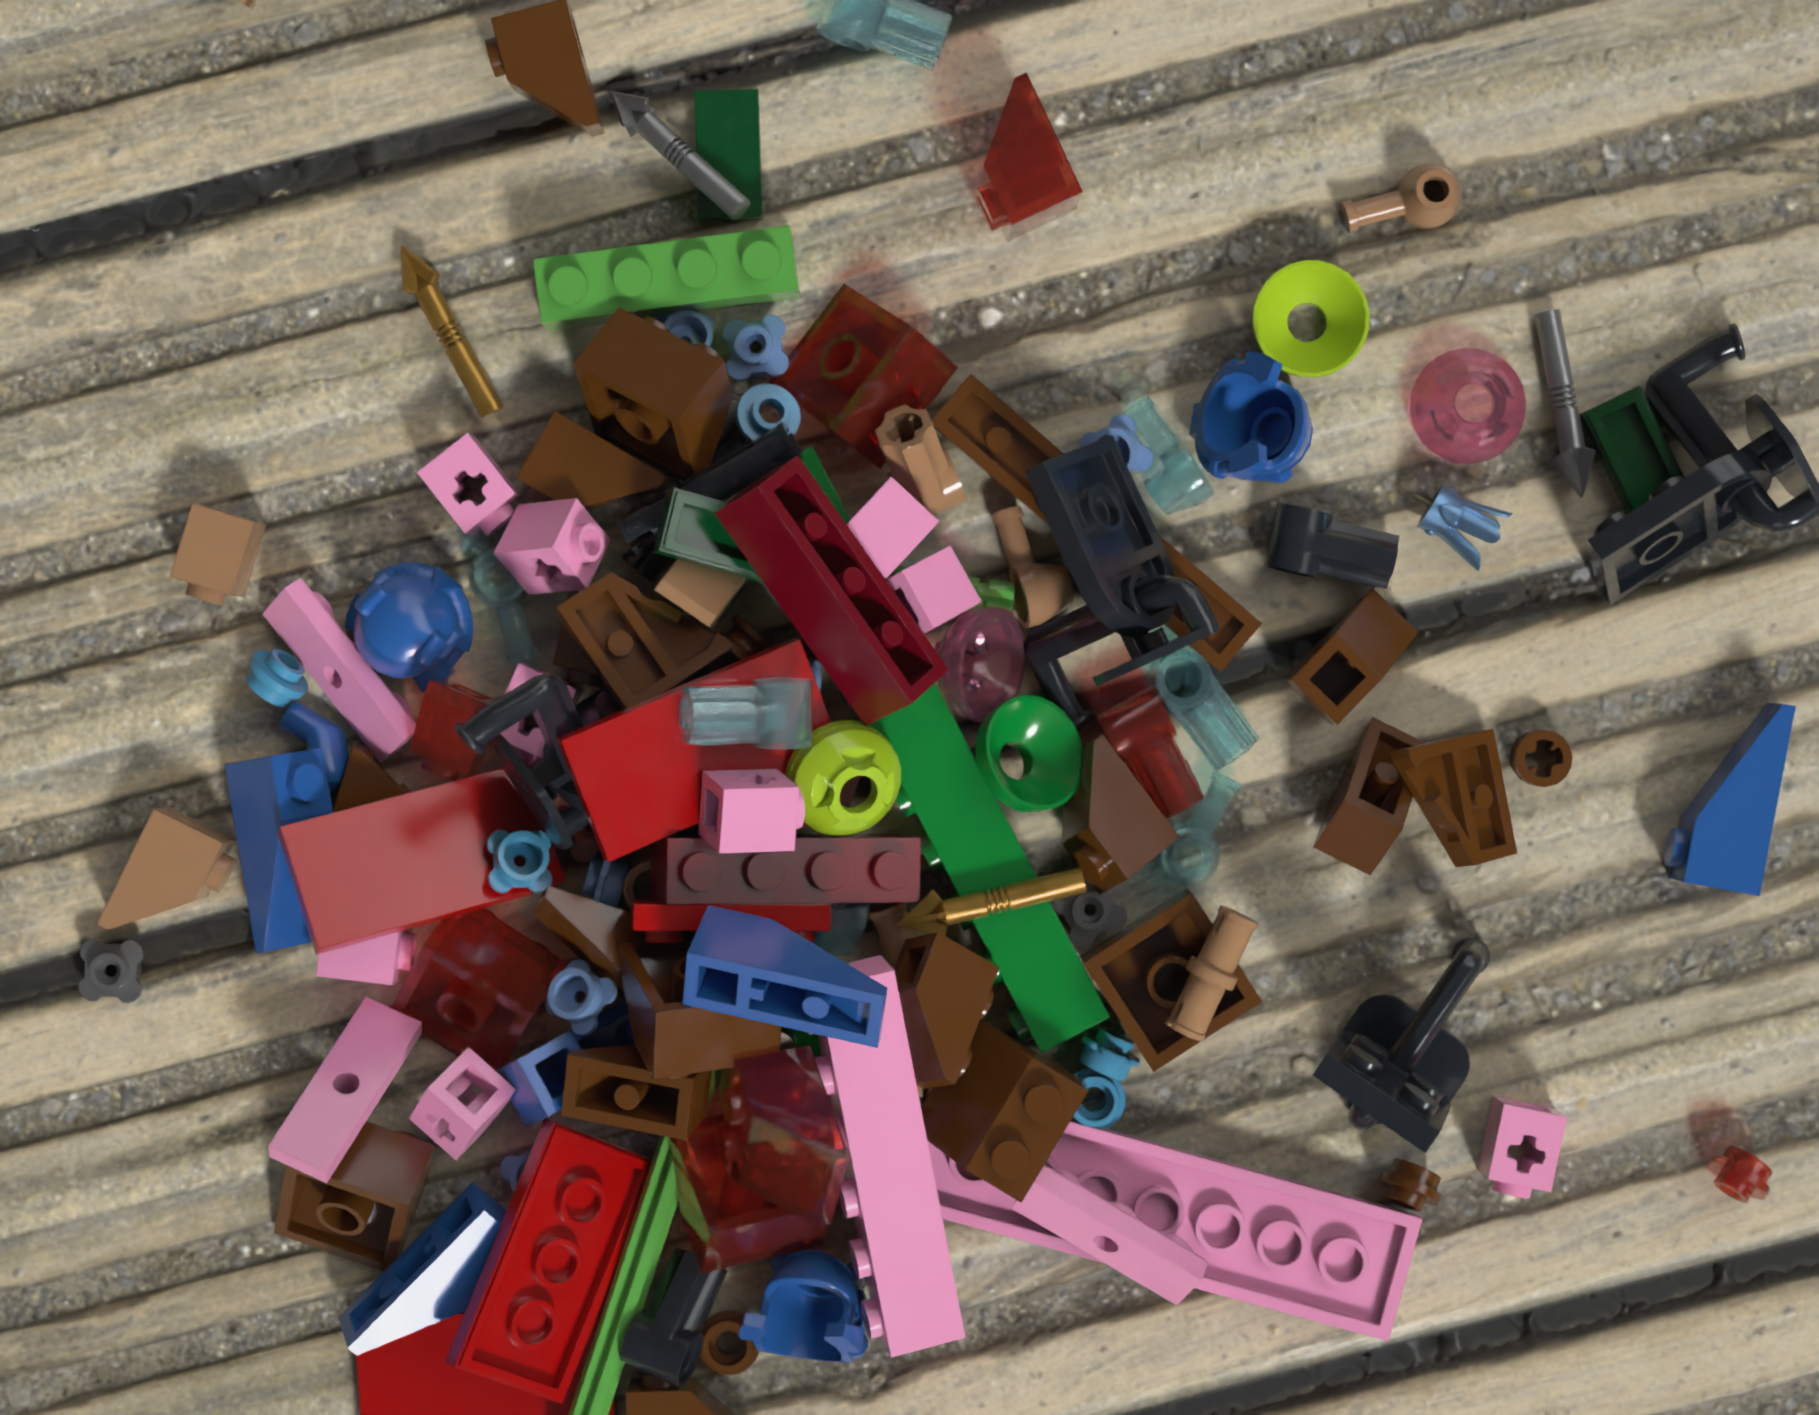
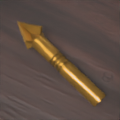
M401 245L403 292L414 294L433 331H438L436 336L441 337L439 339L440 343L444 342L442 347L447 348L445 352L481 418L499 411L504 405L468 340L463 339L466 337L465 334H460L462 329L457 328L459 326L458 322L454 323L456 318L436 283L441 275L409 249Z
M1081 867L1005 885V889L1000 886L999 890L993 888V892L987 889L985 894L983 891L942 900L932 890L896 925L926 934L939 932L946 936L948 925L989 916L988 912H992V915H994L996 910H998V913H1002L1001 909H1004L1006 912L1009 907L1011 910L1086 893L1087 890Z

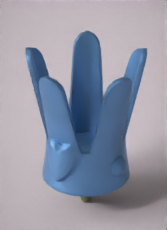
M1444 484L1440 486L1431 501L1418 494H1413L1412 496L1414 500L1427 507L1417 527L1423 529L1429 536L1436 535L1440 537L1478 571L1481 566L1480 553L1454 528L1485 542L1496 543L1500 540L1499 522L1479 511L1500 517H1510L1513 514L1465 500L1458 495L1457 490L1448 488Z

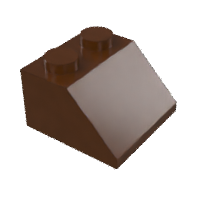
M618 307L573 363L595 434L684 481L709 467L713 460L733 401L726 363L711 347L703 343L692 345L671 334L668 328L655 318L650 316L640 318Z
M696 932L685 933L684 942L653 943L646 942L645 939L618 943L617 954L634 1044L653 1080L661 1078L679 1079L693 1073L725 1068L744 1069L753 1064L779 1060L781 1026L682 1005L687 952Z
M979 1020L970 1045L972 1048V1058L966 1071L958 1078L956 1084L932 1087L921 1105L927 1141L965 1170L1022 1203L1088 1093V1088L1084 1080L985 1021Z
M366 1121L327 1183L288 1165L285 1166L274 1233L385 1271L403 1251L427 1182L435 1145L424 1142L409 1132L393 1131Z

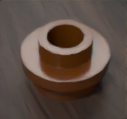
M1394 1158L1389 1171L1382 1170L1378 1179L1381 1184L1388 1188L1385 1196L1388 1200L1412 1211L1421 1212L1424 1203L1437 1206L1441 1198V1194L1437 1192L1441 1177L1420 1165L1403 1159Z
M735 1310L717 1312L711 1315L703 1326L701 1333H703L704 1342L700 1358L709 1369L723 1375L741 1373L747 1370L758 1357L759 1351H757L755 1345L750 1340L741 1339V1346L737 1350L730 1352L723 1350L718 1344L717 1337L722 1332L733 1331L739 1336L742 1312Z

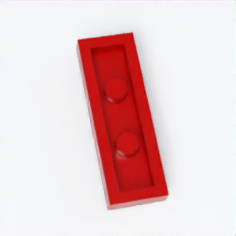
M631 900L633 931H645L646 942H684L685 931H697L708 905L773 919L810 942H815V931H831V905L829 903L664 904L655 900Z

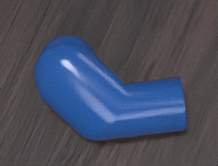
M294 700L284 713L279 727L305 742L307 750L322 748L329 792H333L338 789L342 782L349 760L346 735L338 725L299 701Z

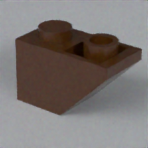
M1370 588L1282 680L1328 724L1338 725L1383 679L1417 635L1418 631L1378 592Z
M939 932L905 939L894 967L916 1084L922 1089L956 1084L958 1078L966 1071L972 1058V1048L970 1045L979 1020L986 1015L993 1002L994 991L992 986L999 969L995 964Z

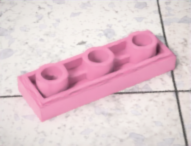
M301 578L285 587L264 611L263 616L365 745L375 754L376 759L381 764L395 754L419 730L418 724L413 719L410 705L400 694L391 691L376 671L364 661L355 642L350 640L335 621L331 605L321 594L312 591Z
M365 997L268 1145L269 1157L327 1183L421 1036L422 1022ZM344 1091L353 1092L350 1094H341V1092Z
M1044 1165L1022 1203L1015 1200L1011 1208L1175 1305H1178L1202 1281L1209 1262L1194 1253L1192 1247L1182 1238L1160 1233L1138 1220L1136 1214L1129 1207L1118 1202H1107L1082 1187L1079 1179L1073 1174L1061 1169H1051Z

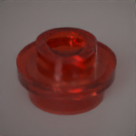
M1727 1146L1722 1156H1713L1708 1165L1710 1170L1717 1176L1713 1182L1714 1185L1724 1194L1739 1202L1747 1203L1750 1197L1764 1200L1770 1192L1767 1182L1773 1174L1772 1170L1763 1161L1743 1149Z

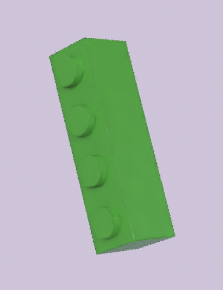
M790 225L533 259L541 324L549 331L605 324L618 307L640 318L644 316L654 318L661 314L671 315L681 310L700 312L801 298L794 241Z

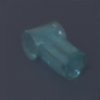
M826 0L815 30L818 34L840 45L860 51H869L870 48L934 71L947 39L953 16L911 0Z
M1179 649L1152 662L1148 678L1153 694L1166 705L1215 772L1234 762L1260 740L1254 729L1213 676L1208 662L1200 654ZM1178 660L1189 662L1196 673L1194 687L1182 696H1174L1165 685L1167 668Z
M804 678L754 679L753 685L683 686L682 698L679 701V725L683 734V743L688 745L753 743V747L764 749H802L812 747V680Z

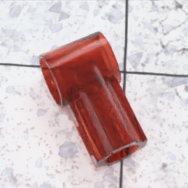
M1152 685L1095 714L1105 738L1166 819L1192 807L1205 798L1187 760L1184 759L1174 739L1177 736L1175 727Z

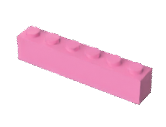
M881 955L847 963L888 988L881 1040L878 1048L818 1035L822 1056L812 1058V1066L820 1095H830L834 1117L824 1120L825 1132L833 1157L842 1156L846 1178L837 1180V1192L845 1218L854 1217L858 1239L849 1241L850 1257L857 1278L866 1277L870 1299L861 1301L863 1321L869 1338L879 1337L892 1358L966 1337L895 970Z

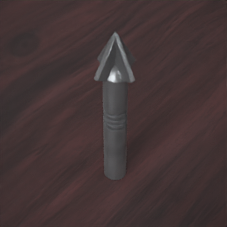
M610 91L621 126L626 127L630 137L638 133L732 220H737L744 215L750 206V201L655 115L657 109L649 106V98Z
M1560 309L1548 310L1535 314L1548 390H1552V392H1549V396H1553L1550 401L1554 402L1551 407L1555 408L1552 412L1560 454L1552 462L1575 492L1582 498L1596 450L1585 447L1578 406H1574L1577 404V400H1573V398H1576V394H1572L1575 388H1571L1574 383Z

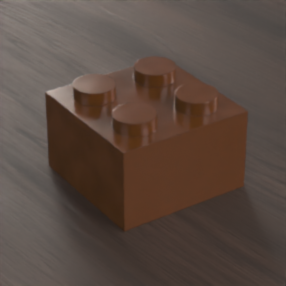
M1187 888L1079 956L1153 1072L1201 1042L1189 1038L1165 1024L1190 974L1185 967L1191 956L1198 957L1213 925L1193 893ZM1239 964L1233 973L1238 978L1233 991L1225 990L1207 1028L1205 1039L1262 1003V1000Z

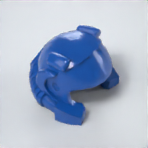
M1246 351L1245 359L1238 360L1233 358L1220 367V370L1216 372V375L1208 384L1201 401L1193 405L1189 435L1195 440V451L1202 467L1218 479H1224L1229 476L1246 481L1285 483L1292 477V468L1303 459L1311 446L1313 427L1307 403L1299 390L1278 380L1283 364L1265 354Z
M415 562L390 565L374 574L375 578L363 594L356 593L349 606L344 628L354 632L358 651L364 661L373 669L392 678L406 679L412 677L420 690L427 692L447 681L456 672L453 667L462 655L470 651L474 631L471 608L466 595L462 591L463 586L439 566L433 567Z
M807 1249L790 1255L782 1252L771 1260L774 1272L767 1281L759 1314L743 1313L739 1338L752 1341L757 1351L800 1359L850 1363L852 1359L864 1356L868 1348V1339L865 1336L866 1329L861 1312V1301L867 1299L864 1290H862L865 1286V1278H857L852 1261L845 1265L841 1260L823 1251Z

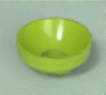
M1304 260L1295 262L1275 272L1264 283L1257 294L1252 310L1253 333L1262 354L1283 364L1281 368L1283 372L1300 378L1327 376L1344 368L1358 355L1369 331L1370 312L1367 298L1360 285L1348 272L1324 261ZM1299 305H1312L1324 317V331L1314 341H1299L1289 331V313Z
M842 720L828 723L807 735L795 748L789 759L785 776L800 787L799 790L803 795L805 803L804 823L815 831L827 836L844 837L856 835L871 828L887 814L898 796L901 784V766L898 756L888 739L873 726H865L861 721ZM856 776L869 777L871 780V791L868 798L855 807L842 806L840 792L843 785Z

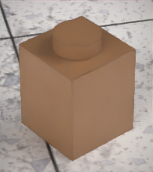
M192 503L170 577L188 582L186 595L215 604L223 605L226 594L245 597L266 524Z

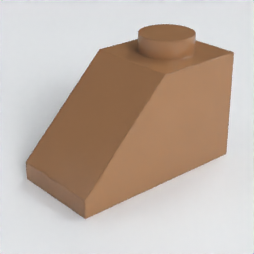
M677 559L661 579L655 591L708 627L717 628L749 582V579Z
M168 806L153 809L97 925L110 930L208 897L211 890L219 893L228 881L236 863V859L229 856L236 840Z

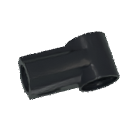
M1284 503L1277 504L1263 566L1311 578H1319L1321 574L1342 579L1349 583L1387 589L1396 563L1399 535L1334 521L1333 515L1322 511Z
M675 1247L648 1309H642L637 1313L626 1332L620 1351L621 1362L675 1386L682 1387L691 1377L700 1358L704 1342V1336L701 1331L728 1271L723 1266L701 1255Z

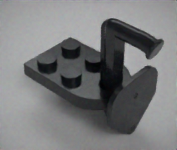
M1735 323L1729 325V330L1707 338L1656 370L1646 383V396L1650 404L1700 469L1684 479L1676 476L1666 480L1651 493L1648 502L1629 514L1622 511L1611 515L1597 526L1593 533L1594 536L1587 540L1596 586L1610 606L1720 537L1741 520L1773 533H1789L1804 527L1819 517V483L1796 439L1769 404L1758 394H1754L1745 400L1747 432L1752 442L1737 450L1688 386L1689 383L1723 362L1735 357L1740 361L1745 359L1746 354L1743 340ZM1774 477L1794 497L1779 508L1767 494Z
M1113 435L1046 460L1024 471L1033 489L1034 501L1039 510L1045 515L1059 545L1062 562L1072 574L1087 604L1033 629L1026 636L1024 651L1045 699L1053 702L1066 713L1074 723L1077 732L1091 721L1093 713L1090 710L1084 711L1078 702L1058 658L1113 633L1119 634L1131 659L1092 677L1096 686H1099L1221 630L1201 590L1190 581L1174 576L1169 556ZM1175 605L1178 606L1189 632L1172 640H1168L1163 627L1149 633V631L1162 626L1169 620Z
M705 667L678 686L707 675L710 671ZM547 673L529 679L484 707L464 724L456 723L454 729L459 737L479 755L485 753L484 746L489 741L492 742L504 771L541 831L549 837L554 848L566 850L574 845L571 836L587 826L589 820L556 738L622 711V709L606 686L575 705L562 679L556 674ZM533 713L545 743L543 747V761L529 769L500 733ZM558 795L568 803L559 811L553 803V800Z
M1465 938L1455 945L1452 951L1451 963L1418 1010L1399 997L1389 994H1378L1369 997L1357 1008L1313 1073L1314 1077L1348 1100V1119L1354 1128L1367 1130L1375 1124H1384L1424 1153L1427 1152L1437 1138L1451 1108L1450 1101L1466 1080L1470 1069V1056L1466 1046L1458 1037L1443 1028V1025L1479 973L1483 972L1489 964L1490 952L1483 941L1477 938Z

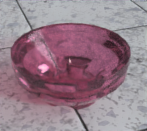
M1462 348L1448 351L1436 357L1422 369L1414 381L1409 396V415L1414 432L1428 451L1443 460L1455 464H1475L1487 461L1501 454L1513 443L1525 419L1526 397L1524 387L1517 373L1506 361L1493 353L1481 349ZM1465 385H1479L1486 389L1491 397V411L1481 422H1468L1456 410V395Z
M985 606L967 610L951 625L943 640L935 645V651L949 669L938 680V687L942 690L947 703L957 715L964 719H970L973 722L982 723L984 718L998 705L1018 696L1025 671V643L1018 620L1007 609Z

